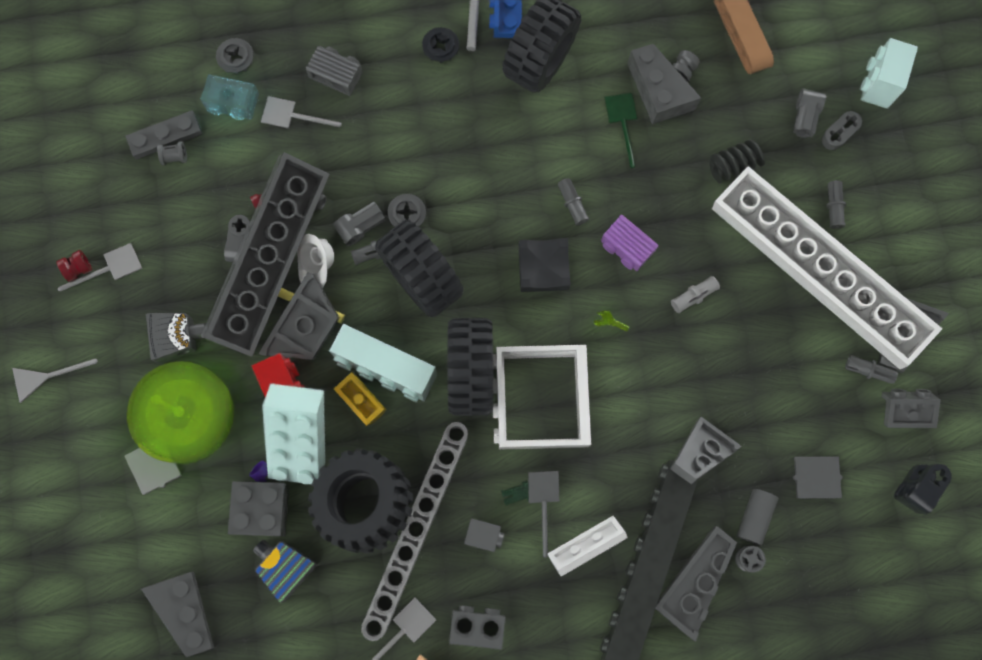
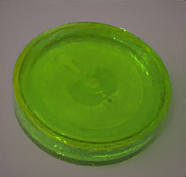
M181 361L158 366L147 373L134 388L127 407L128 428L135 443L149 456L172 464L194 463L214 453L227 438L234 416L232 397L224 382L213 372L201 365Z

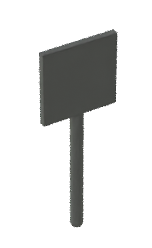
M559 471L528 472L529 503L542 502L543 557L547 558V502H559Z

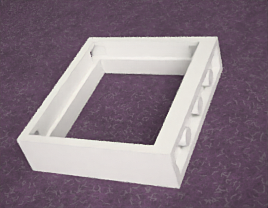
M586 345L496 347V354H493V369H497V379H493V394H497L498 403H493V418H498V428H494V443H499V450L589 447L591 445ZM574 357L578 439L507 441L504 359Z

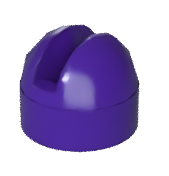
M263 460L258 462L251 470L249 476L256 482H267L265 478L268 475L267 463Z

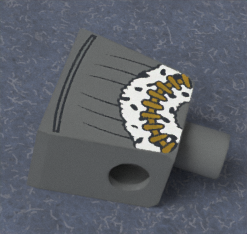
M186 313L146 314L151 360L157 364H162L196 352L195 339L203 338L201 334L206 323L194 325L192 317Z

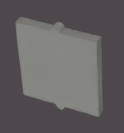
M156 439L148 444L143 443L140 448L125 455L142 495L159 487L164 488L167 483L182 476L167 442H162V439Z

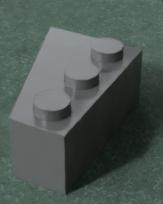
M654 44L631 50L627 64L652 124L696 110L701 97Z

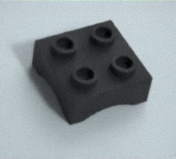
M568 238L547 241L519 240L521 292L567 291L570 289Z

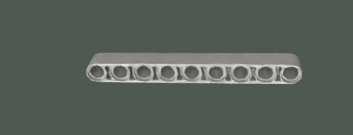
M454 422L446 428L412 507L411 517H408L406 521L408 525L404 531L402 530L364 619L362 634L370 641L379 640L385 635L467 442V428L462 423ZM453 429L463 431L464 436L460 441H453L449 437ZM443 452H451L454 455V460L451 464L444 465L440 462V455ZM434 475L442 476L444 478L442 487L432 488L430 486L431 477ZM425 498L431 499L434 503L432 511L427 513L422 512L420 509V502ZM414 522H420L423 525L424 530L419 537H414L410 533V526ZM404 546H409L413 550V557L409 561H403L399 556V552ZM394 570L399 571L403 576V580L398 586L391 584L389 581V575ZM383 595L389 596L392 600V607L389 610H383L379 606V599ZM375 620L381 624L380 634L373 635L369 632L368 624L370 621Z

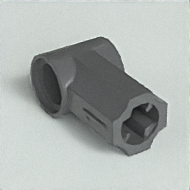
M804 88L801 89L796 102L798 112L793 133L798 137L806 138L815 135L818 117L826 101V94Z
M372 202L353 215L346 214L340 217L333 226L347 246H351L364 237V233L384 222L385 217L377 204Z

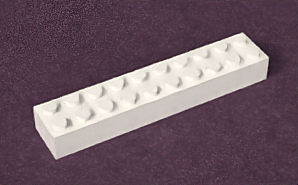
M749 166L715 201L712 208L713 211L897 368L902 369L909 366L942 330L938 324Z

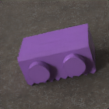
M620 215L603 234L601 239L606 251L611 254L616 253L621 258V262L625 267L630 270L634 268L635 271H638L659 246L623 215Z

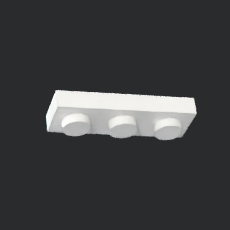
M612 516L549 552L548 556L559 575L563 576L625 540L627 535L615 517Z

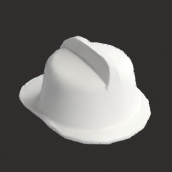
M305 234L297 250L299 280L302 282L307 272H310L315 276L321 288H323L327 280V270L334 262V252L327 239H318L315 235Z

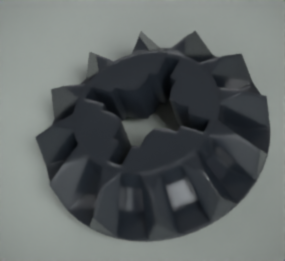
M437 27L425 34L422 48L425 56L427 55L431 61H439L442 64L443 61H451L452 57L457 55L459 40L452 30ZM436 39L441 44H445V51L437 48Z

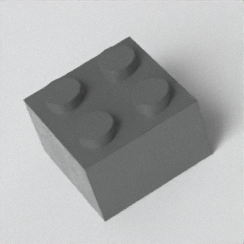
M232 481L228 534L286 537L290 485L285 483Z

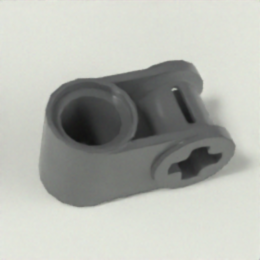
M235 215L229 221L227 241L224 249L226 262H233L250 221L244 215Z

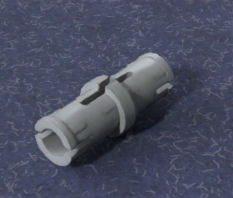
M710 276L700 284L688 287V291L671 300V305L677 313H681L691 305L701 303L703 298L719 290L720 285L714 276Z

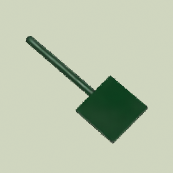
M632 93L606 96L604 99L609 123H622L630 167L635 168L626 121L637 119Z

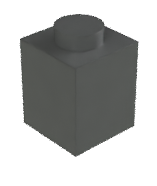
M471 519L464 544L495 552L496 547L501 548L504 533L500 532L501 526Z

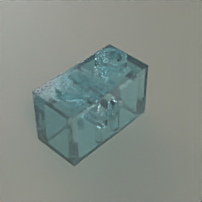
M208 74L201 102L206 110L212 114H228L238 120H243L244 118L252 119L259 93L252 83Z

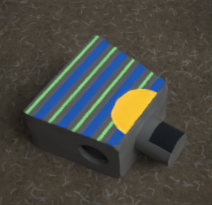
M263 539L253 549V552L263 560L255 571L280 603L286 602L318 565L315 560L282 541L273 548Z

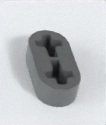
M853 111L844 113L823 134L822 144L829 150L840 148L861 127L862 119L860 115ZM851 120L853 124L845 129L843 126ZM838 132L840 136L837 140L831 141L830 138Z

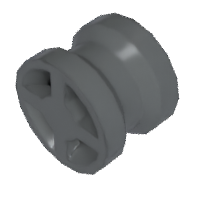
M742 547L735 555L736 564L742 571L758 572L765 565V554L758 547Z

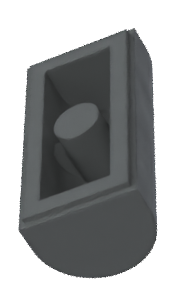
M753 489L736 537L762 546L779 498L771 493Z

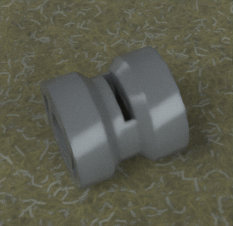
M682 50L676 58L677 62L672 65L689 82L692 77V71L697 69L700 60L694 53Z

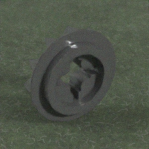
M228 39L217 49V63L227 73L232 72L238 75V72L247 71V67L253 64L254 53L252 47L243 39ZM238 53L241 59H235L233 61L231 56H229L236 55Z
M402 194L395 197L388 207V218L394 227L406 220L404 215L400 214L405 212L406 205H408L410 212L414 213L409 215L408 220L413 221L418 227L424 223L426 208L420 198L412 194Z

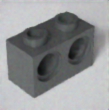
M459 605V610H453L449 644L502 650L505 615H500V610L485 608V612L480 613L474 612L475 607ZM461 618H468L472 622V629L468 632H461L457 627V622ZM487 621H494L498 624V631L494 635H487L483 631V626Z

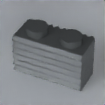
M317 46V50H315L310 62L306 66L308 77L311 80L313 79L348 96H351L363 73L361 64L356 58L352 56L343 57L334 48L328 46L326 49Z

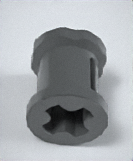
M183 141L178 142L177 145H157V153L161 165L164 166L167 163L178 161L182 163L187 162V152Z

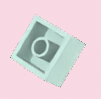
M892 38L884 46L881 45L877 50L876 56L871 57L867 64L866 70L869 73L868 77L864 78L860 88L863 91L861 100L888 109L907 87L918 47Z

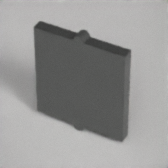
M794 457L795 475L793 480L796 483L797 499L842 498L841 480L843 476L840 475L839 457Z

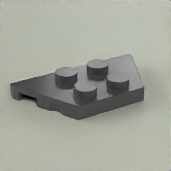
M307 272L259 354L274 356L281 353L287 358L309 360L316 358L340 317L312 273Z

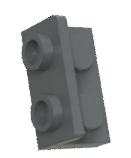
M895 388L891 389V392H882V398L886 400L884 425L887 428H937L941 400L932 394L930 390L916 389L915 392H907L906 390Z

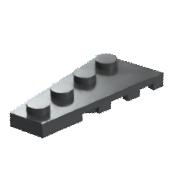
M714 526L660 596L656 606V610L695 642L699 635L700 626L707 616L710 602L719 587L720 578L725 573L737 544L735 540L718 526Z

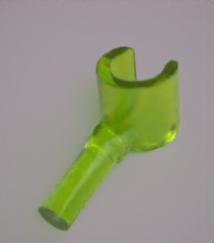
M610 311L597 312V314L602 316L603 320H594L595 325H611L625 331L629 330V325L614 319Z

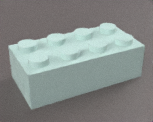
M345 324L342 325L329 350L334 357L333 360L341 368L348 371L354 368L359 372V376L369 381H373L375 378L382 383V387L393 392L398 389L402 391L405 398L416 403L418 399L425 401L437 377L435 366Z
M271 384L263 404L268 479L312 484L314 478H319L321 473L318 471L325 465L324 391Z

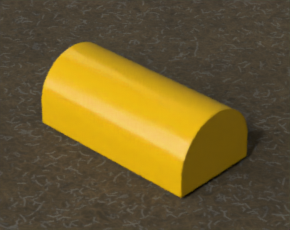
M351 372L334 388L366 426L374 423L386 411L382 403L354 372Z

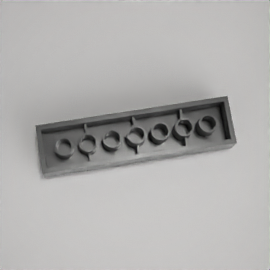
M285 152L278 156L201 337L248 356H253L330 175L329 173Z

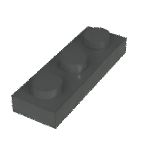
M192 110L128 134L125 137L133 157L137 160L157 152V145H176L180 141L184 142L203 133Z

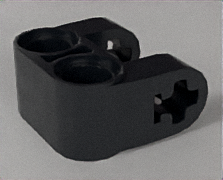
M943 464L915 465L910 469L903 482L895 491L894 499L915 513L929 514L937 506L940 497L950 484L952 473ZM918 471H923L921 476L918 474ZM935 471H941L939 475L942 477V480H936Z

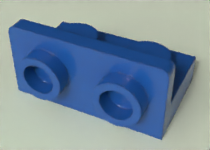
M490 0V8H494V14L489 16V29H494V38H513L517 27H519L522 21V0Z

